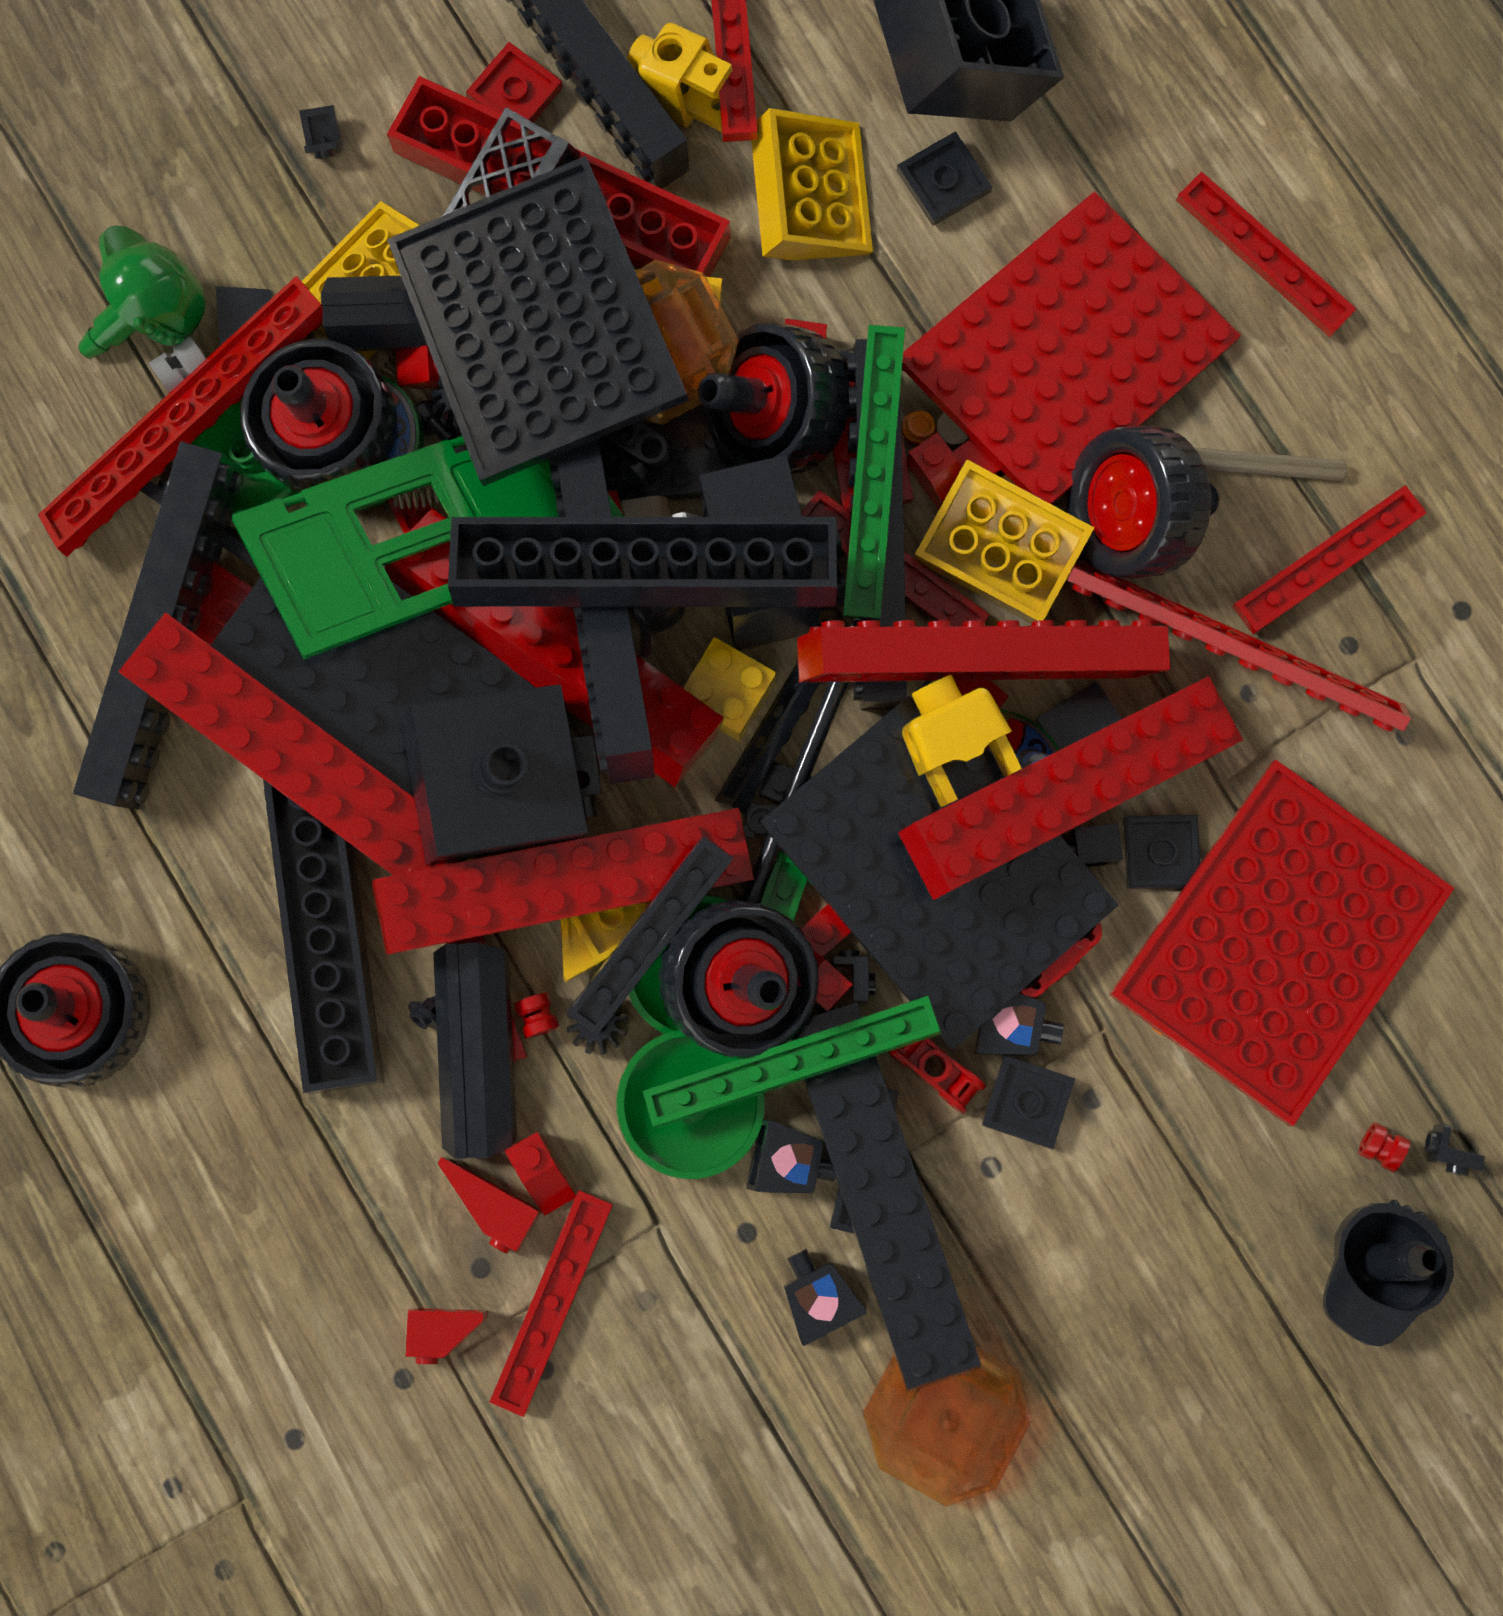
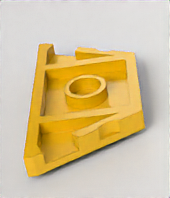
M650 902L560 920L563 978L567 983L606 961Z

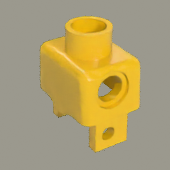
M666 23L655 39L646 34L640 35L633 43L627 60L671 119L685 128L689 127L693 119H696L722 132L720 110L713 109V106L719 103V91L732 72V65L719 59L713 53L708 38L675 23ZM681 82L690 86L689 90L683 95L680 88Z
M949 675L911 694L921 716L913 719L903 727L902 736L918 776L926 775L941 807L958 800L942 765L950 761L961 760L967 762L983 754L985 747L989 745L1004 777L1022 769L1006 737V734L1012 731L987 689L979 688L962 696L952 675Z

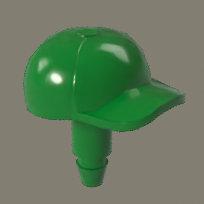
M115 225L103 231L99 237V248L103 261L99 277L101 287L110 305L94 318V326L88 328L78 344L80 353L87 359H93L110 350L112 345H121L136 330L160 344L167 346L181 344L184 339L194 333L206 311V298L201 283L182 259L165 246L155 242L149 243L140 233L125 226Z

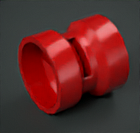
M548 992L533 995L514 1003L517 1015L521 1016L524 1022L522 1031L525 1039L534 1038L560 1028L557 1017L551 1013L550 1006L552 1001Z
M1374 1122L1360 1143L1358 1155L1368 1160L1375 1159L1381 1163L1382 1168L1394 1173L1408 1153L1410 1140L1401 1135L1392 1137L1386 1127Z

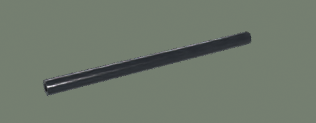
M829 682L781 803L810 779L849 682ZM769 834L766 837L752 872L754 880L748 882L741 901L758 904L761 901L781 848Z

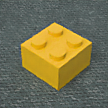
M714 637L683 688L723 716L724 720L719 730L741 742L774 687L776 672Z

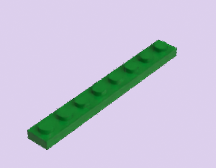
M868 325L843 611L844 618L878 621L881 618L905 327Z
M929 996L770 1048L761 1055L752 1056L751 1058H740L644 1090L643 1094L652 1126L657 1129L940 1035L941 1031Z

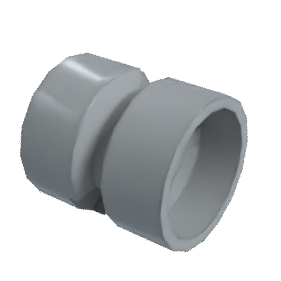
M189 336L181 344L174 346L173 354L170 355L164 352L149 362V365L170 393L206 358Z

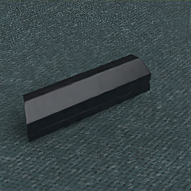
M401 276L327 277L321 292V304L323 308V327L329 340L347 345L356 351L406 350L427 345Z
M481 943L444 944L433 952L442 1149L455 1159L489 1158L513 1146L517 1139L509 954L504 949Z

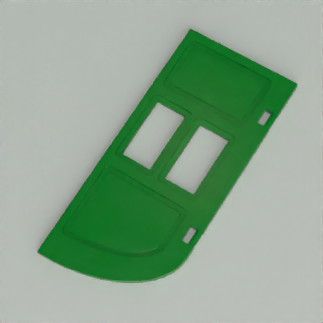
M463 436L452 440H444L301 490V493L283 499L279 498L232 515V521L303 659H307L452 604L448 584L401 601L383 567L384 565L449 542L451 517H558L549 459L483 487L468 450L457 454L454 451V448L465 445ZM431 484L449 518L372 545L354 511ZM608 495L611 516L624 517ZM305 502L307 507L288 513L286 507Z

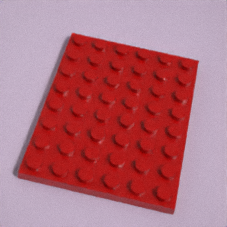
M1094 191L903 352L902 370L1016 486L1053 505L1072 486V471L1075 469V462L1091 440L1112 428L1142 426L1232 347L1241 335Z
M1275 759L1263 773L1109 993V996L1287 1126L1293 1127L1455 888Z

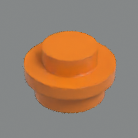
M914 411L905 416L901 424V432L909 443L918 446L936 434V424L929 413Z

